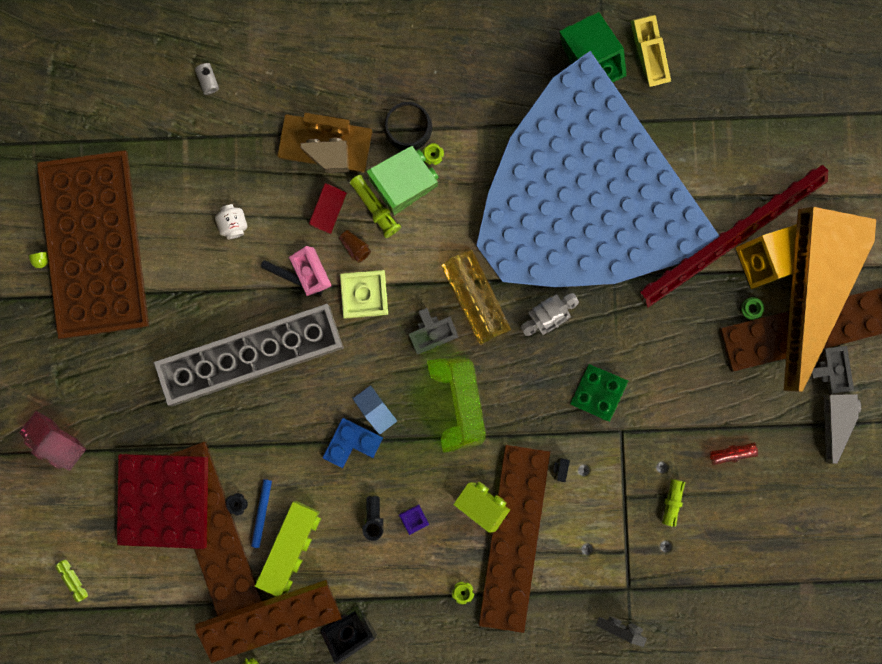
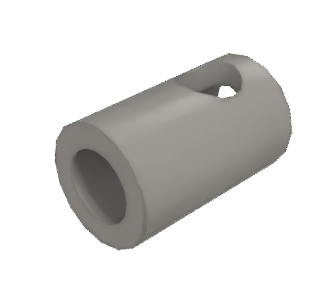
M204 63L195 67L203 93L208 95L217 92L219 87L210 63Z

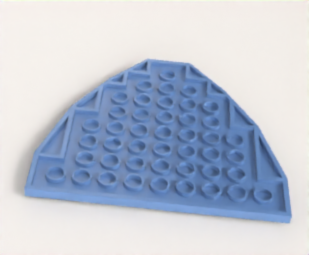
M589 51L551 79L511 135L488 191L476 246L502 282L548 287L616 284L680 264L683 259L690 258L717 239L719 234L594 55Z

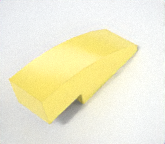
M656 15L630 20L648 86L671 82L663 39L659 34Z

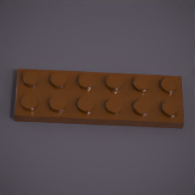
M324 580L195 624V631L211 663L342 618L328 581Z

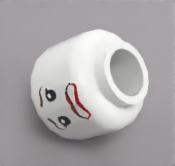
M232 204L221 207V212L215 216L220 235L226 236L227 239H234L244 235L243 231L247 229V222L241 208H234Z

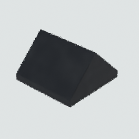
M358 605L341 616L342 619L331 622L320 630L335 664L341 663L376 639L377 633Z

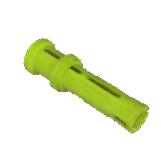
M362 176L354 177L349 184L372 213L373 222L380 226L385 238L394 235L402 226L394 221L390 215L391 211L382 206Z

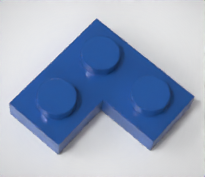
M342 418L323 459L344 468L353 448L374 458L383 437Z

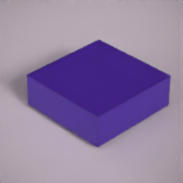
M419 504L399 514L409 535L429 525Z

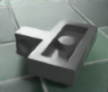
M427 308L419 311L423 321L418 324L420 329L409 333L417 355L459 337L451 317L438 321L437 316L431 318Z
M847 346L823 349L824 362H819L820 368H814L809 378L821 377L822 382H827L829 394L854 391Z
M611 616L608 619L598 618L596 626L631 644L644 647L647 638L641 636L643 629L633 623L627 626L621 625V620Z

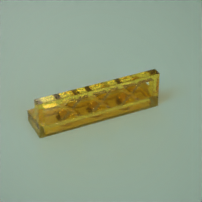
M473 250L456 255L441 265L480 345L511 330ZM468 258L471 269L466 266L463 259ZM474 279L480 282L481 289L476 287ZM484 299L489 301L490 309L486 307ZM494 319L499 321L501 330H497Z

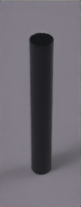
M263 260L260 268L302 287L296 274ZM324 290L317 292L316 294L321 296Z

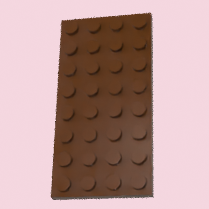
M124 150L37 163L58 339L149 327L128 152Z

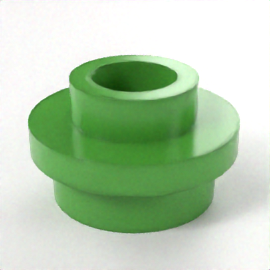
M750 297L742 303L741 312L747 319L755 320L762 316L764 305L760 299ZM750 305L755 306L756 310L754 313L749 311Z

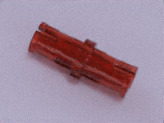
M755 442L741 446L730 445L729 448L710 451V460L713 465L731 461L737 463L741 459L758 457V448L754 447L756 446Z

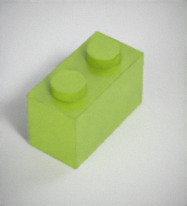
M469 482L453 505L487 532H495L510 511L505 506L507 502L497 495L493 497L489 494V488L481 482Z

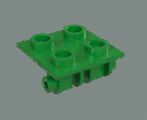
M589 364L570 405L610 422L628 384V380Z

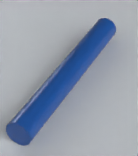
M263 479L251 547L260 548L272 480Z

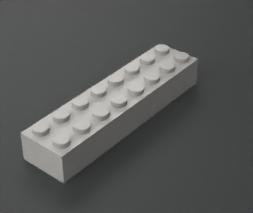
M325 304L156 361L154 364L167 405L175 406L344 349L330 306Z

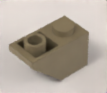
M331 138L329 142L309 139L306 143H301L303 152L326 173L349 172L348 145L346 141H342L341 138Z

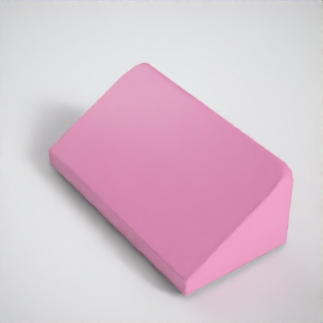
M305 246L289 257L307 296L332 286L313 247Z

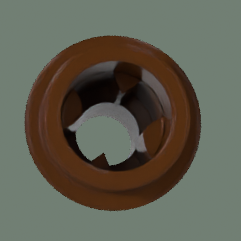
M349 230L340 235L339 240L353 261L356 260L358 263H361L370 255L369 245Z

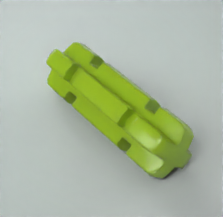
M62 560L55 565V568L59 574H62L61 578L69 591L74 593L72 596L75 601L81 602L88 597V593L85 588H81L82 584L74 570H70L69 562Z

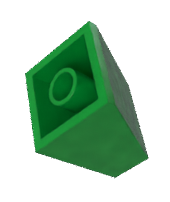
M599 12L559 31L561 45L571 64L591 51L612 83L627 76L624 48Z

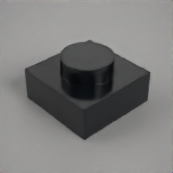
M559 458L558 462H554L552 475H555L556 481L566 483L570 460Z

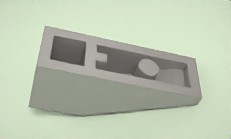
M858 394L824 395L826 463L837 464L857 422L858 413L861 411V402L858 399Z

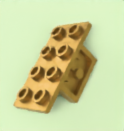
M304 113V117L285 115L278 157L280 159L317 165L303 152L301 143H306L309 139L329 142L331 138H341L348 145L349 170L364 173L367 165L372 129L350 125L347 119Z

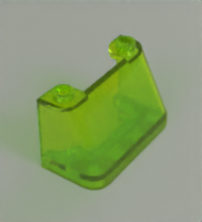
M466 357L428 360L431 377L443 384L450 383L457 420V427L446 429L441 436L443 453L481 445L486 438V431L473 362Z

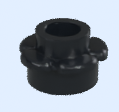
M240 493L230 495L226 499L227 510L236 516L242 515L248 507L247 500Z

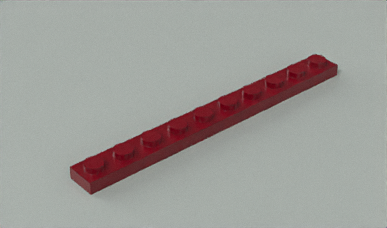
M823 164L817 169H811L804 178L791 183L787 190L781 194L774 195L763 207H757L750 216L744 220L737 221L733 228L727 232L720 233L717 239L690 258L683 259L676 268L663 273L656 282L647 284L640 292L642 302L649 308L827 183L828 169Z

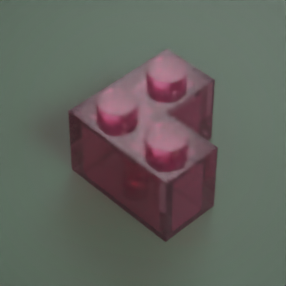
M35 411L19 432L25 439L23 443L32 449L31 453L41 460L43 458L48 459L49 463L58 469L63 467L70 471L86 450L77 438L62 431L52 419Z

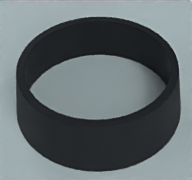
M399 103L389 111L385 119V136L390 144L399 150H405L410 146L417 150L428 142L432 134L431 118L426 110L417 103ZM415 106L426 114L428 127L420 140L414 143H402L390 134L388 118L399 107Z

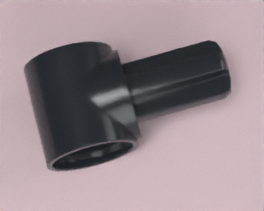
M368 496L366 498V518H363L362 531L364 537L370 541L378 540L384 533V518H380L379 496ZM369 524H377L379 526L380 532L378 535L372 536L368 533L367 527Z

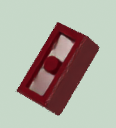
M325 183L309 222L310 227L331 234L347 193Z

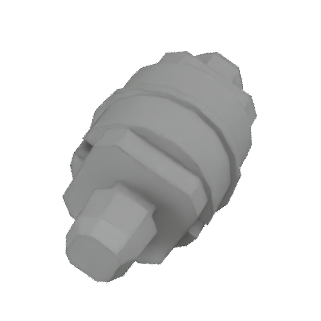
M574 293L564 296L562 300L555 294L532 308L528 312L532 319L530 321L527 320L520 327L525 336L536 333L537 329L544 335L558 328L559 325L571 318L568 309H573L579 303Z

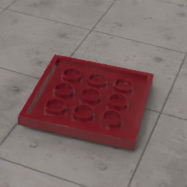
M119 454L117 545L189 549L207 548L208 456Z

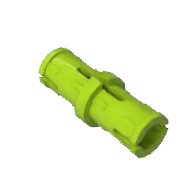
M671 479L669 493L664 501L666 506L662 524L676 527L679 509L683 505L681 500L686 482Z

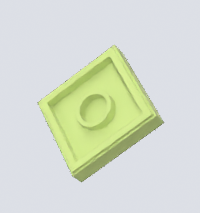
M385 270L340 274L344 319L388 315Z

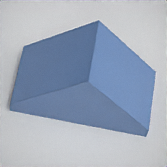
M371 385L353 398L363 415L379 435L397 422Z

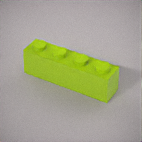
M297 501L292 503L255 587L275 596L290 591L293 584L290 578L293 572H298L303 560L299 558L302 551L307 552L312 539L309 538L312 530L316 531L321 521V518L318 517L320 511Z

